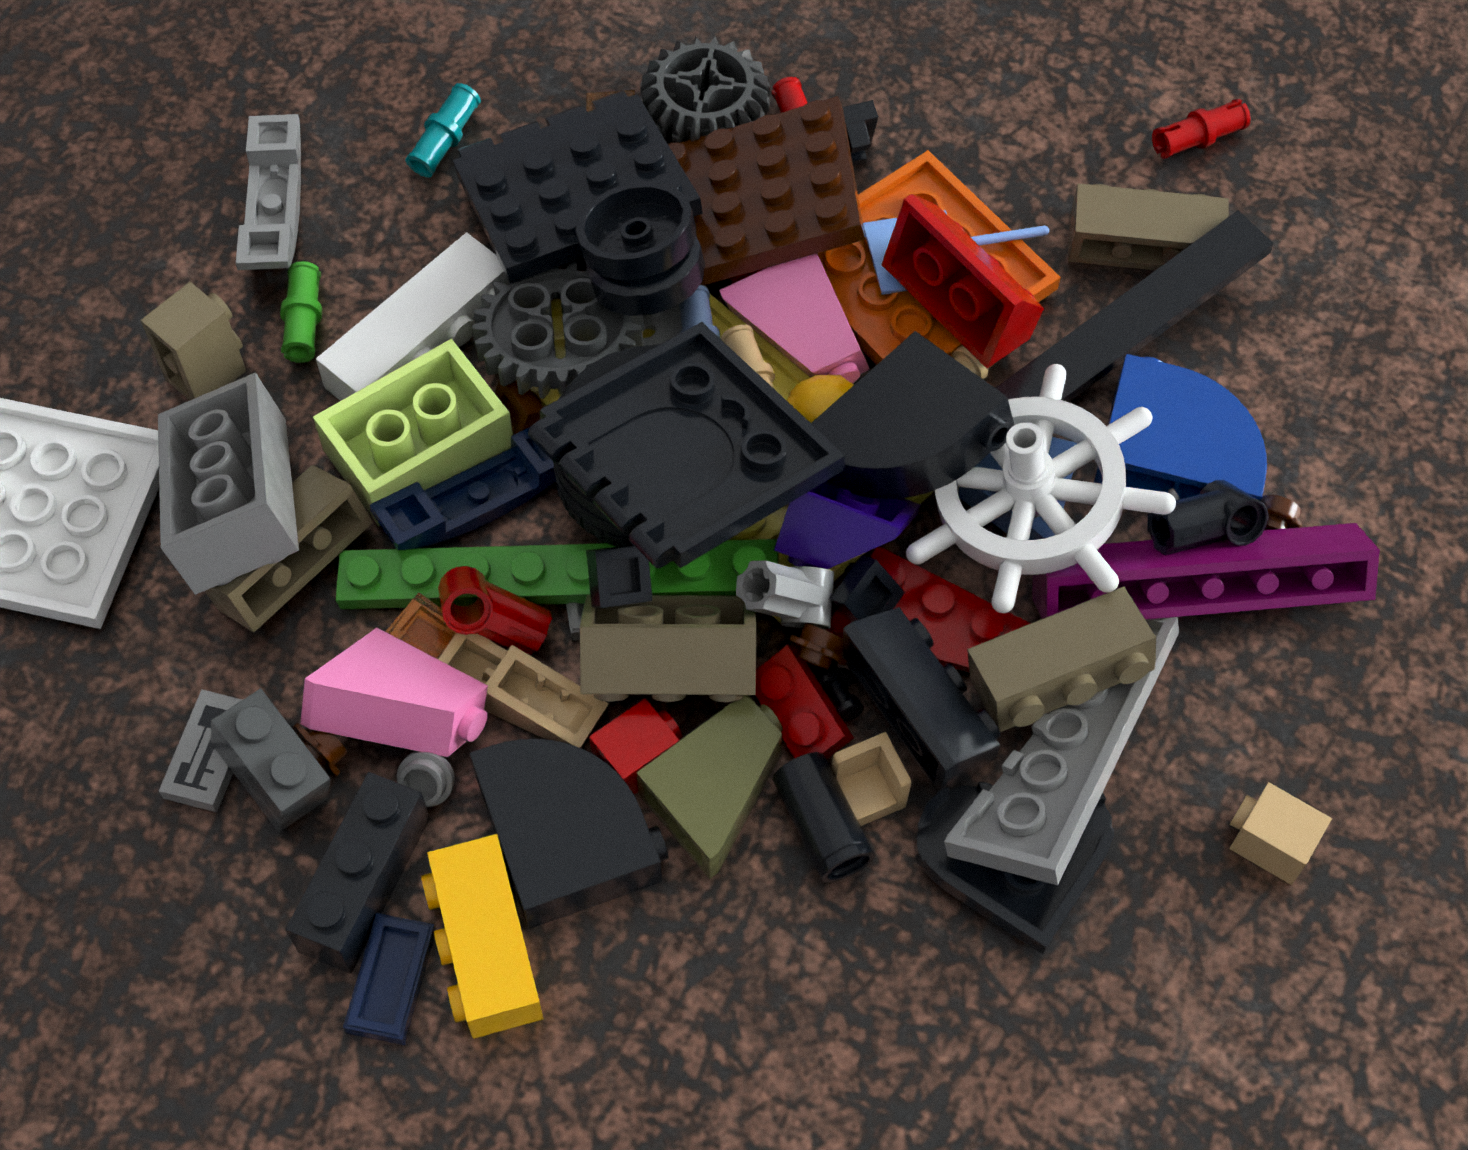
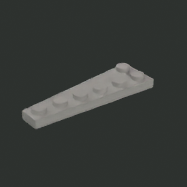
M1178 617L1146 620L1156 636L1155 669L1149 671L1142 679L1131 684L1120 683L1100 691L1085 703L1079 705L1068 704L1058 708L1049 714H1044L1033 724V735L1020 752L1013 750L1002 764L1003 774L990 791L984 789L981 791L947 835L944 843L948 857L1054 885L1059 884L1179 634Z

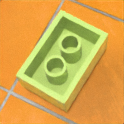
M452 338L313 416L323 451L344 480L352 486L361 503L378 526L380 524L371 513L370 504L415 482H418L423 490L433 487L510 449L511 436L513 435L509 411Z

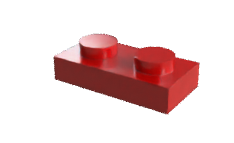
M786 645L756 669V697L761 704L768 706L779 719L783 728L781 732L782 739L794 758L812 752H821L828 759L853 740L854 737L806 661L797 657L799 650L796 647Z

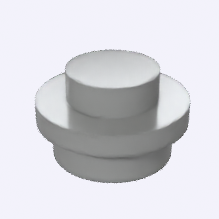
M415 751L410 753L399 765L397 783L422 792L426 807L439 805L450 795L454 788L455 775L450 763L443 756L430 752Z

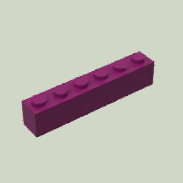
M1357 523L1264 530L1258 539L1248 545L1238 546L1228 540H1223L1166 556L1154 548L1153 540L1103 544L1097 550L1119 578V584L1116 589L1126 588L1145 620L1376 599L1380 549ZM1078 563L1059 571L1033 575L1032 600L1042 619L1106 594L1097 588Z

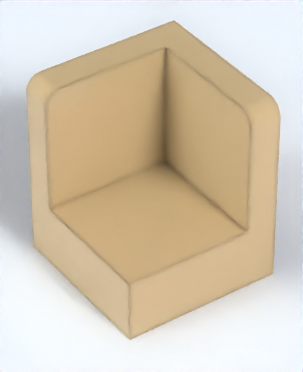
M886 732L842 749L833 755L831 769L860 826L906 808L911 779Z

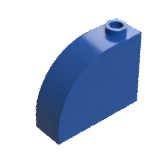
M1126 354L1117 381L1107 425L1138 407H1145L1152 414V422L1147 428L1119 444L1126 468V487L1167 493L1168 490L1174 488L1179 499L1199 495L1200 491L1207 484L1215 480H1225L1261 501L1267 473L1265 444L1254 418L1239 399L1216 381L1193 370L1164 363L1153 357H1138ZM1097 465L1094 483L1102 484V475Z

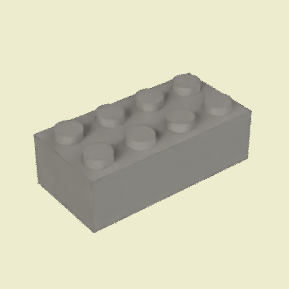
M256 372L158 414L161 549L195 595L215 586L226 585L238 576L267 564L278 563L288 555L299 551L286 419Z

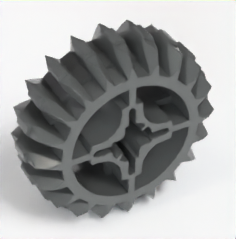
M695 36L691 45L686 46L677 40L673 52L661 49L658 60L649 61L646 74L642 76L640 83V99L666 142L681 143L688 140L692 142L717 129L734 128L767 115L770 109V84L768 76L764 75L762 63L753 61L750 49L737 52L738 49L734 41L722 46L719 45L716 36L710 43H701Z

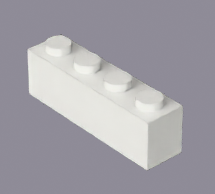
M467 232L316 358L324 388L341 401L451 338L458 347L467 343L473 336L472 325L475 324L474 309L482 308L481 296L483 294L495 295L493 286L495 281L510 285L496 254Z

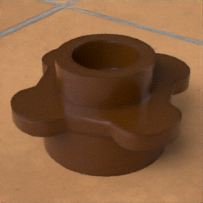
M805 623L800 637L790 636L789 641L801 648L797 657L803 661L825 670H829L832 662L845 666L847 660L841 656L843 652V638L831 632Z
M296 723L292 728L322 768L325 767L330 774L337 777L340 771L335 764L347 754L343 744L334 734L308 728L304 729L299 723Z

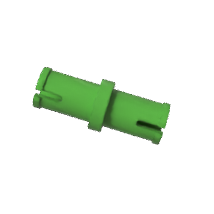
M300 261L291 264L288 268L287 298L282 301L280 308L281 319L285 322L281 353H284L283 357L296 363L308 362L314 358L316 351L314 348L316 325L322 319V306L318 302L321 271L313 263Z

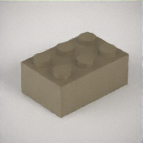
M652 595L653 601L595 608L591 607V596H586L580 623L581 694H594V698L597 700L608 702L624 700L628 698V694H651L653 699L663 702L680 701L686 695H709V698L714 701L734 702L741 700L743 695H756V615L754 611L746 610L745 603L740 597L726 595Z

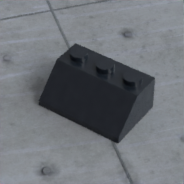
M900 607L851 622L843 628V659L847 660V667L937 792L946 787H949V790L996 759L1000 744L996 739L1001 737L997 725L983 708L975 711L965 698L963 693L967 691V687L962 677L950 663L941 665L930 650L934 646V642L929 632L917 618L909 621Z

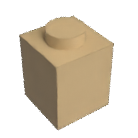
M1268 782L1258 800L1246 795L1229 825L1240 831L1229 849L1292 885L1307 865L1332 818Z

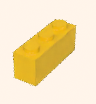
M494 834L427 852L432 873L421 875V880L429 910L440 908L445 928L434 930V936L442 966L453 963L458 984L447 987L455 1023L466 1020L472 1038L475 1039L543 1020L498 835Z

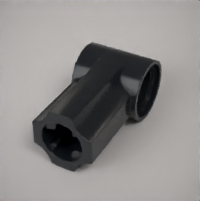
M1215 480L1207 484L1200 491L1199 495L1176 500L1175 509L1170 514L1148 513L1147 531L1152 537L1154 548L1165 556L1223 540L1243 546L1254 542L1262 535L1267 526L1268 510L1263 502L1225 480Z

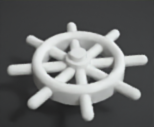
M1052 364L1045 370L1039 397L1008 399L1014 426L1009 429L1006 435V443L1000 449L990 452L1003 470L973 467L952 483L936 489V503L943 525L910 544L906 550L907 559L911 563L918 565L956 544L959 549L973 560L997 570L998 575L992 596V607L999 613H1007L1014 607L1021 575L1051 573L1077 563L1100 591L1105 593L1114 591L1118 587L1119 578L1097 550L1113 533L1123 509L1167 515L1176 506V500L1170 493L1126 487V468L1119 444L1147 428L1152 422L1151 412L1145 407H1138L1105 426L1097 417L1085 409L1061 400L1066 380V370L1059 364ZM1053 434L1063 436L1077 443L1053 459L1049 455ZM1095 460L1103 481L1101 484L1064 479V477ZM959 487L996 492L967 511L959 499ZM1057 500L1094 506L1079 523L1075 524ZM1012 510L1006 538L983 528V526ZM1041 516L1055 536L1029 540L1033 520Z

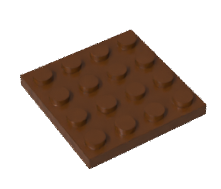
M839 96L826 100H815L802 107L775 115H764L755 121L738 125L734 128L717 129L692 142L688 140L681 143L668 144L701 200L703 214L694 217L696 236L701 245L705 262L703 281L700 285L704 286L866 240L845 117Z

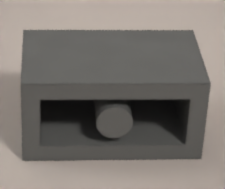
M261 688L211 720L212 746L279 833L327 800L331 778Z

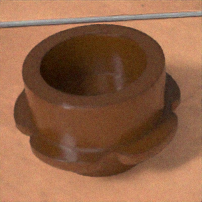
M1278 495L1262 496L1261 502L1264 503L1268 510V521L1265 530L1302 527L1299 521L1301 508L1295 502Z

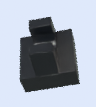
M873 100L842 107L853 166L867 162L865 150L870 149L878 121V114Z
M634 545L586 550L591 607L607 608L653 601L649 561Z
M862 555L856 563L850 562L844 572L847 576L837 589H833L830 599L832 606L853 622L892 610L905 592L876 559Z

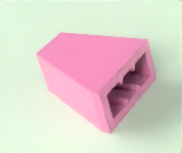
M817 253L767 267L719 290L731 312L747 325H750L755 332L809 377L814 375H841L849 382L854 383L860 377V374L870 370Z
M375 628L305 678L300 724L316 731L449 757L467 741L472 742L477 739L483 731L487 721V712L484 710L488 685L383 630Z

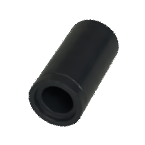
M812 752L799 756L775 772L772 780L823 882L831 883L845 879L859 872L873 861L875 854L823 753Z

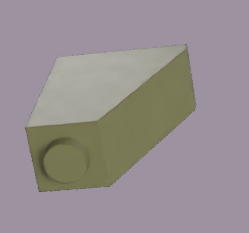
M743 695L741 700L730 703L636 772L638 795L709 879L719 873L781 755V732L783 728L779 719L768 706L761 704L758 707L748 695Z

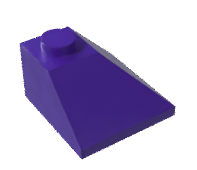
M825 481L789 503L774 550L788 555L787 560L794 566L830 569L896 539L918 515L921 504L905 498L875 499L851 494L845 488H837Z

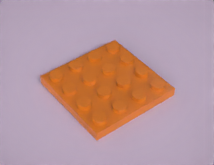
M929 150L858 194L863 223L898 218L904 198L913 194L936 204L943 211L946 210L947 215L952 220L958 222L964 232L970 237L1011 231L997 215ZM1022 239L980 246L987 254L993 256L999 265L1018 284L1027 289L1037 302H1040L1058 289L1061 277ZM866 240L817 253L860 349L876 365L914 331L950 356H952L953 351L962 345L908 291L881 295Z

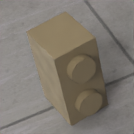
M188 282L141 319L165 380L189 401L234 382L246 372L239 351L243 344L232 330L229 322L232 318L230 309L218 295L213 292L206 295L192 282Z

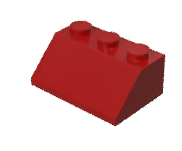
M913 194L904 198L881 265L987 369L1030 340L1044 308L1027 289L1018 284L999 265L993 256L987 254L966 234L958 222L952 220L936 204Z

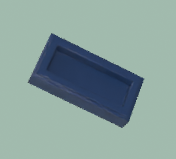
M376 913L343 1025L346 1034L405 1045L435 938L434 930L436 928L434 924Z

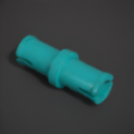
M456 83L439 111L428 116L424 123V133L412 152L405 159L407 165L415 173L423 177H432L436 167L449 148L459 144L463 137L462 129L481 103L480 96L474 89L468 85Z

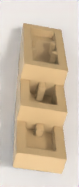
M415 603L392 634V636L488 685L484 707L486 712L547 740L564 742L581 748L609 705L606 701L594 698V694H581L578 684L517 647L511 645L507 651L477 633L468 635L456 633L447 626L445 621Z

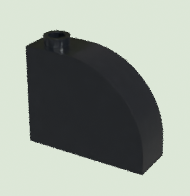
M914 331L811 424L845 455L844 470L827 480V482L837 488H845L851 494L875 499H900L934 491L966 474L991 451L1000 449L1006 443V435L1009 429L1014 426V421L1007 396Z
M547 739L506 741L470 753L474 773L495 834L498 835L501 851L528 929L662 882L661 861L669 859L661 831L657 825L650 828L647 827L640 806L629 786L606 762L582 748Z

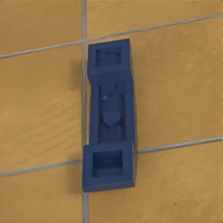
M530 427L511 436L510 449L433 487L423 490L421 485L415 482L370 504L371 513L396 549L399 551L429 546L470 532L509 513L556 482L554 463L528 436Z

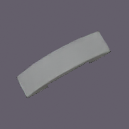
M298 114L249 116L246 142L249 175L244 225H239L235 264L237 270L289 268L295 253L300 215L301 137Z

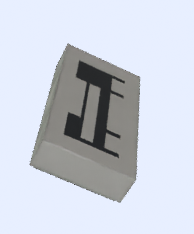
M201 689L160 786L159 793L163 799L218 812L233 772L211 744V720L242 701V699Z

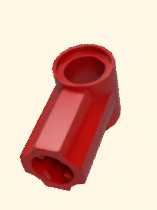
M455 567L447 571L441 578L438 590L443 620L454 632L464 635L477 633L508 648L513 645L530 656L533 652L539 650L547 636L549 624L552 620L550 610L489 583L483 573L473 567ZM470 593L479 597L475 603L469 606H458L452 603L456 597L462 594Z

